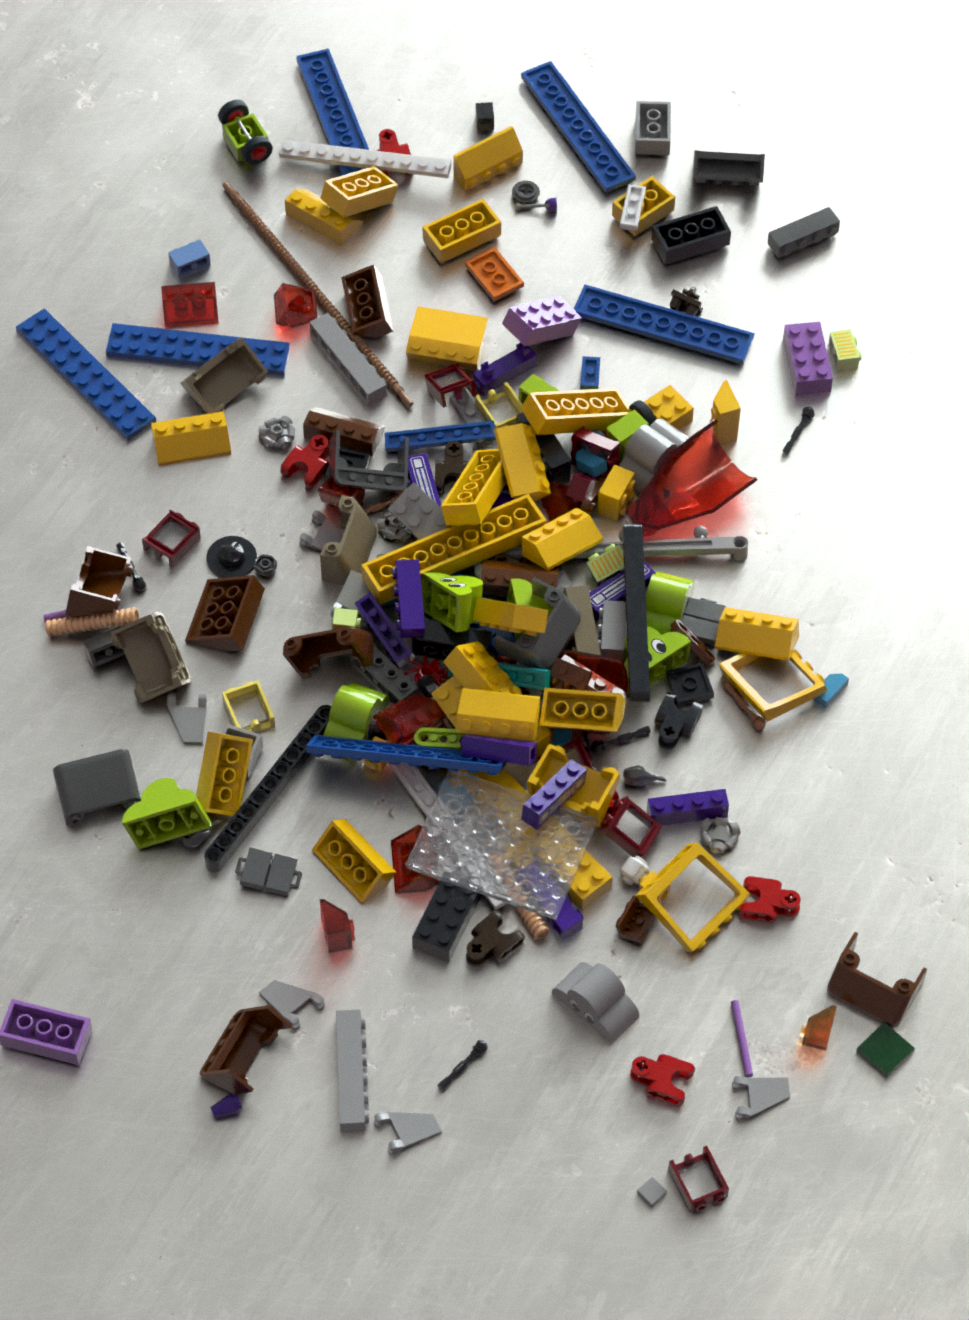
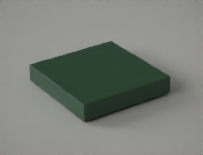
M883 1022L857 1047L856 1051L888 1077L914 1052L915 1048Z

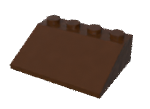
M254 575L207 579L185 642L223 651L243 650L265 590L263 585Z

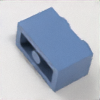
M201 240L191 242L168 252L169 263L178 278L211 265L210 254Z

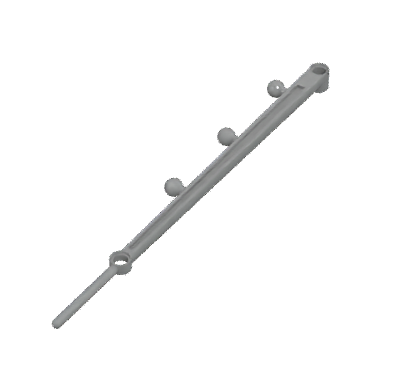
M702 525L694 529L693 534L695 538L643 541L644 557L731 554L733 559L741 561L748 556V539L746 537L706 538L708 530ZM623 529L619 532L618 536L621 542H601L573 558H589L595 553L601 555L605 552L604 549L611 544H615V546L620 544L623 550ZM516 546L502 553L509 555L515 560H520L522 557V546ZM378 554L376 558L385 554ZM495 556L490 557L486 560H493Z

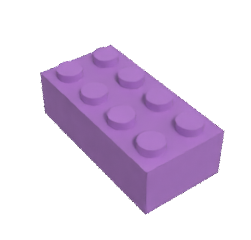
M555 296L509 307L502 325L524 346H529L574 335L581 317L563 298Z
M821 322L786 324L784 326L783 340L795 395L831 392L833 377Z
M12 999L0 1028L1 1046L79 1065L92 1031L90 1018Z

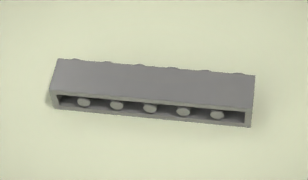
M326 313L309 322L310 334L368 405L387 396V382L384 378H380L376 368L368 363L366 356L359 352L355 342L350 341L344 329L341 330L335 318Z
M361 1010L336 1011L340 1132L365 1131V1124L369 1123V1111H365L364 1104H368V1092H364V1086L368 1085L367 1073H363V1067H367V1055L362 1054V1048H366V1035L362 1036L361 1029H365V1017H361Z

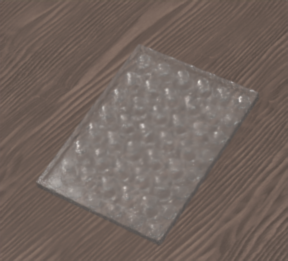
M448 770L407 860L406 868L557 920L598 824V818L562 806L536 830L521 820L523 804L532 797L531 795L460 771Z

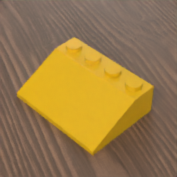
M417 306L406 348L407 358L449 366L458 363L461 368L478 370L488 318Z

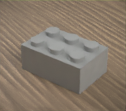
M636 101L635 154L670 155L671 102Z
M414 482L388 508L389 512L418 540L453 526H446L441 507Z
M604 600V607L599 610L598 643L601 656L598 662H600V669L623 671L626 603L624 601Z

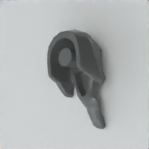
M640 765L625 768L623 772L625 782L631 786L646 787V785L655 780L667 781L663 776L650 774Z
M216 819L212 821L211 828L181 836L184 845L187 847H198L211 834L213 826L220 823L221 820Z

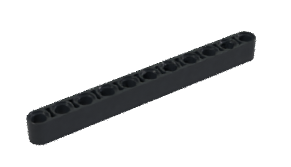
M623 524L630 702H650L642 524Z
M322 705L316 710L205 851V865L208 871L218 872L224 867L312 753H306V746L301 745L308 744L314 735H324L329 722L330 705Z

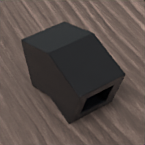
M425 675L418 678L417 682L420 691L426 699L432 698L431 693L438 688L433 675Z

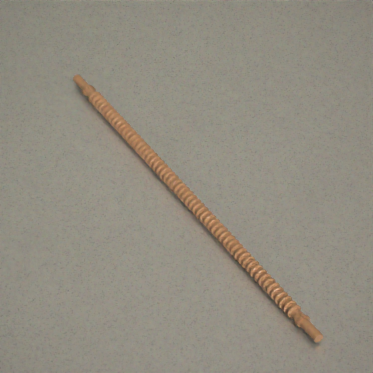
M224 182L223 188L229 193L233 202H236L239 210L250 220L255 229L261 233V236L264 237L266 242L286 263V266H289L292 273L303 283V286L306 287L314 299L320 303L323 310L337 320L341 330L344 329L350 341L355 342L360 353H363L369 364L376 368L380 378L385 379L389 388L393 389L396 396L400 397L407 407H412L413 401L405 393L404 388L398 385L399 382L393 377V374L387 370V367L369 349V346L361 339V336L352 333L349 322L343 318L338 309L326 298V295L312 281V278H309L307 272L301 268V265L295 261L290 252L284 248V245L281 244L279 239L259 218L254 209L248 205V202L241 198L238 191H235L228 182Z

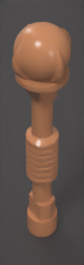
M404 491L397 492L388 501L369 506L364 512L366 514L374 513L385 506L393 504Z
M727 682L724 688L730 695H733L742 710L749 714L754 729H764L766 726L765 719L753 713L748 703L742 696L736 693L732 684Z

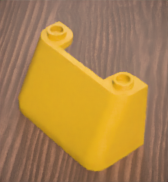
M551 744L547 746L527 781L531 796L570 761L567 758L565 749L561 746H553ZM581 765L587 769L585 785L556 812L590 826L600 827L620 780V773L612 767L603 768L601 772Z

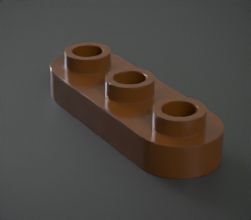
M599 478L584 498L580 510L587 514L594 512L598 503L599 490L606 478Z
M676 619L670 624L671 632H678L689 638L691 641L690 652L693 651L697 655L700 663L703 662V665L707 664L710 666L716 660L711 651L680 620Z

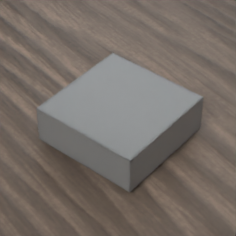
M652 1177L637 1190V1193L653 1207L667 1194V1191Z

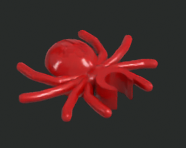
M426 655L423 656L425 666L414 660H409V663L415 664L420 668L410 669L405 672V675L419 671L414 676V681L417 685V679L425 675H433L434 681L437 682L439 687L441 686L440 681H447L443 677L448 676V672L445 673L446 667L442 670L439 669L441 662H439L438 658L431 662L429 666Z

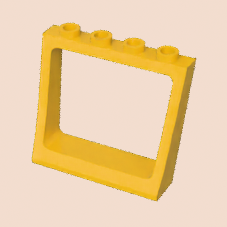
M796 649L792 652L790 660L814 685L772 704L766 703L737 672L760 656L740 653L718 664L722 675L767 722L827 692L823 677L819 673L815 675L812 672L814 669L809 662L803 663L801 661L802 656Z
M696 842L687 844L635 896L655 915L687 952H693L695 949L698 950L705 946L707 943L705 939L709 935H715L720 930L718 926L722 922H728L733 917L731 913L735 909L739 910L741 904L745 902L744 900L750 893ZM697 858L734 892V897L690 940L657 901V896Z

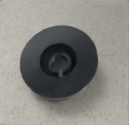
M226 536L216 540L209 547L206 556L207 565L215 575L221 578L245 576L253 570L257 552L254 545L247 539L239 536Z

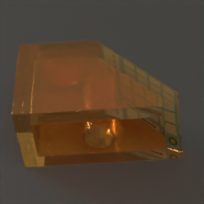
M832 1005L808 1018L807 1025H802L800 1036L804 1037L802 1045L826 1051L837 1006Z

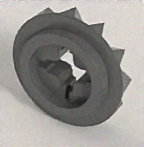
M520 181L513 186L512 195L517 200V203L523 202L525 205L526 202L532 204L540 196V189L534 182ZM527 189L528 194L524 196V192Z

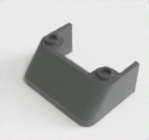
M340 430L335 431L330 438L329 470L337 485L389 492H401L406 488L408 483L409 438H405L398 447V463H388L383 471L348 467L346 460L339 457Z
M533 577L532 594L544 599L548 606L554 608L547 618L545 633H538L536 638L523 634L517 638L515 643L497 635L495 637L496 652L526 667L551 670L556 657L559 658L581 621V613L561 590Z

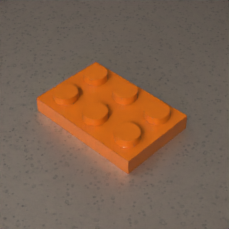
M496 247L465 262V267L494 302L524 287V281Z

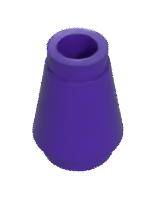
M230 1093L210 1108L214 1117L217 1118L238 1113L243 1107L237 1093L233 1095Z

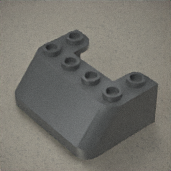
M694 150L692 179H696L697 183H706L707 180H713L715 184L731 181L730 184L741 185V182H748L750 186H759V183H763L765 154Z

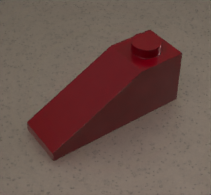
M585 472L573 474L566 496L571 497V501L581 504L600 477H592Z

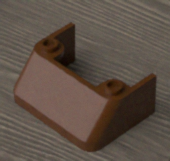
M854 932L839 957L828 982L827 992L832 998L880 1023L885 1022L890 1027H896L903 1020L924 984L927 968L923 967L915 983L908 979H899L892 988L857 970L860 958L854 952L858 933Z
M269 1005L239 1010L228 1023L199 1073L200 1076L206 1081L234 1094L252 1092L254 1088L247 1083L248 1078L244 1074L262 1044L272 1043L277 1038L279 1030L288 1029L292 1024Z

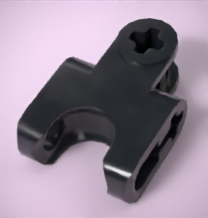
M670 692L666 693L654 723L661 725L658 739L661 748L666 750L675 748L682 733L692 736L701 717L703 704L694 702L689 709L681 710L675 706L674 699L676 695Z

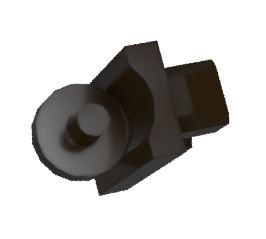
M692 286L689 290L684 288L682 293L674 289L672 290V299L669 304L671 309L679 311L683 304L687 306L684 313L695 316L697 312H702V303L698 301L700 295L696 294L695 287Z

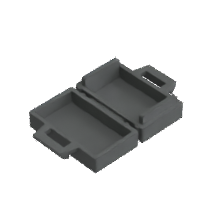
M689 597L681 622L703 644L706 643L713 646L716 642L719 619L726 606L717 604V601L702 597L700 599Z
M250 847L247 858L240 857L238 859L235 873L241 875L240 885L259 890L265 888L267 892L284 896L289 895L290 888H299L302 873L295 870L298 861L296 858L280 854H274L273 858V853ZM245 862L243 872L239 871L241 863ZM294 874L298 875L296 883L292 884Z

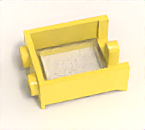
M508 382L504 383V392L497 394L494 389L489 390L488 399L484 401L481 400L478 394L475 396V405L486 421H494L495 428L515 425L516 415L523 413L521 410L523 404Z
M258 680L247 682L243 686L230 688L222 692L223 704L233 726L255 733L275 727L274 715Z

